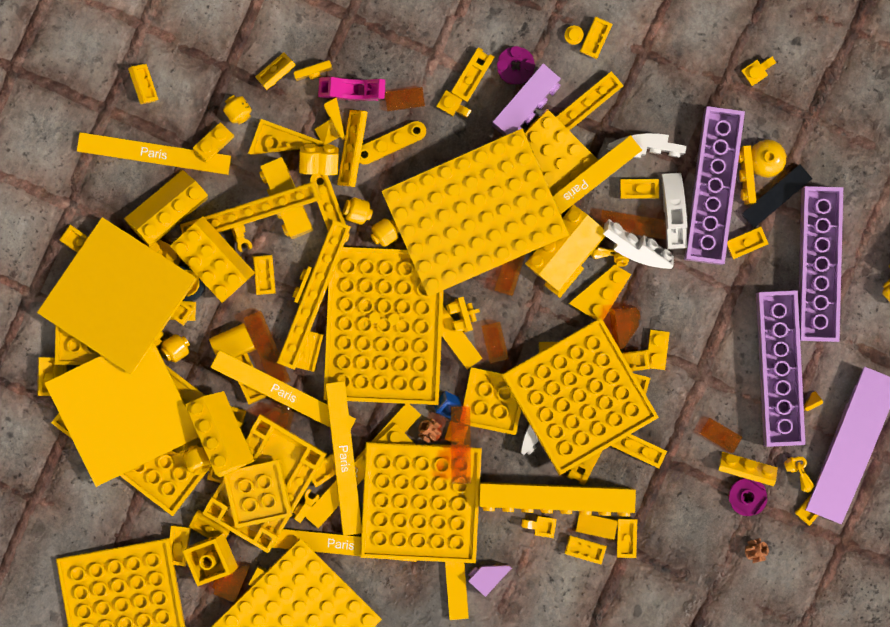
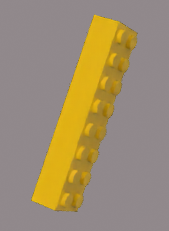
M480 482L479 507H483V511H495V508H502L503 512H514V508L521 509L525 513H533L534 509H540L541 513H553V510H560L561 514H572V511H579L581 515H592V511L603 516H611V512H617L619 516H630V513H635L636 490L634 488Z

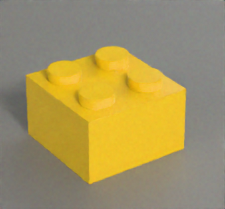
M224 533L194 543L182 551L197 586L230 575L238 569Z

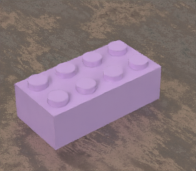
M542 64L497 116L492 126L503 136L522 129L524 123L528 125L536 115L534 111L536 109L541 110L548 101L547 96L549 94L553 96L560 88L559 82L561 78L545 64Z

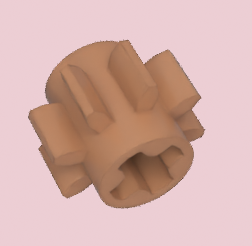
M433 418L430 421L424 420L419 425L418 430L420 433L418 436L427 443L430 440L437 441L442 433L440 430L442 425Z
M760 538L748 541V546L745 547V555L753 563L765 561V556L769 553L768 545L765 542H761Z

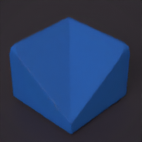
M444 391L439 397V405H434L436 413L452 419L462 408V403L458 396Z

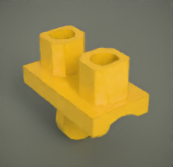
M464 297L457 298L454 302L446 305L449 315L454 313L459 315L460 320L451 322L453 332L463 331L465 333L473 330L471 322L477 321L475 314L480 312L479 308L474 310L472 303H465Z

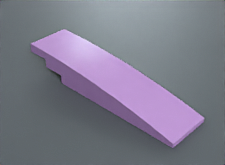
M863 367L857 385H855L849 402L843 411L806 511L842 524L890 410L889 376Z

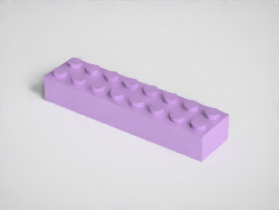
M708 106L704 108L684 260L717 265L725 264L745 111Z
M805 186L801 188L798 299L800 341L839 342L843 187Z
M798 290L756 293L764 446L805 445Z

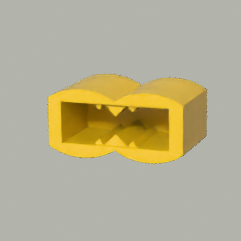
M308 143L300 146L299 173L337 175L339 148L331 144L318 147Z

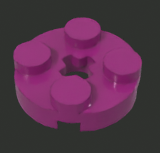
M519 46L504 50L497 62V71L500 78L511 85L526 83L532 77L535 69L532 54ZM513 61L521 63L519 65V67L521 68L519 71L517 69H515L514 71L511 69L513 66L511 63Z
M742 478L731 486L728 501L736 513L743 516H753L759 514L767 504L766 489L760 482ZM751 492L753 500L745 502L743 494Z

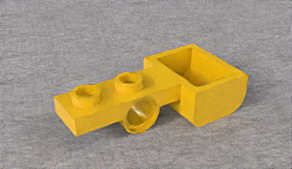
M245 323L209 338L215 355L220 350L253 367L248 353L256 350V347ZM238 382L249 405L267 397Z

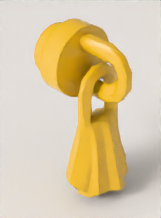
M597 246L590 254L593 259L614 256V262L619 267H624L629 262V258L621 255L614 249Z
M801 456L788 458L784 462L787 472L791 471L793 473L799 470L801 490L807 493L811 492L815 485L804 471V467L807 465L806 459Z

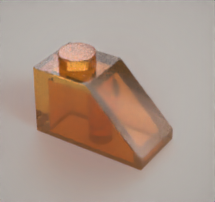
M633 305L609 309L613 338L619 349L626 346L639 327L640 312Z
M281 404L280 408L275 407L263 414V416L291 431L295 411H291L292 408ZM257 419L253 420L251 425H254ZM261 424L258 426L267 429L265 426Z
M246 564L236 569L232 574L216 579L212 586L215 589L213 594L235 603L251 565Z

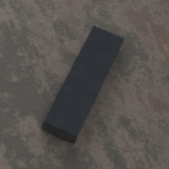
M799 164L759 198L756 203L746 209L742 216L755 228L813 178Z

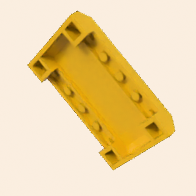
M260 414L246 439L255 461L245 466L280 459L293 513L327 453ZM224 478L202 513L266 553L270 552L290 517L235 528Z

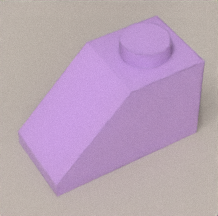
M508 564L474 567L468 574L470 576L468 581L486 597L512 568Z

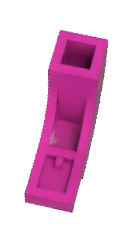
M319 78L318 97L353 101H378V99H384L385 79Z

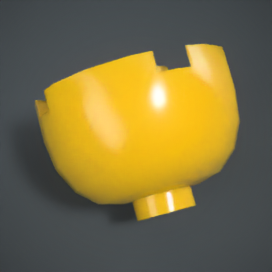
M765 139L752 146L754 174L770 178L783 170L786 165L787 156L785 149L780 143Z

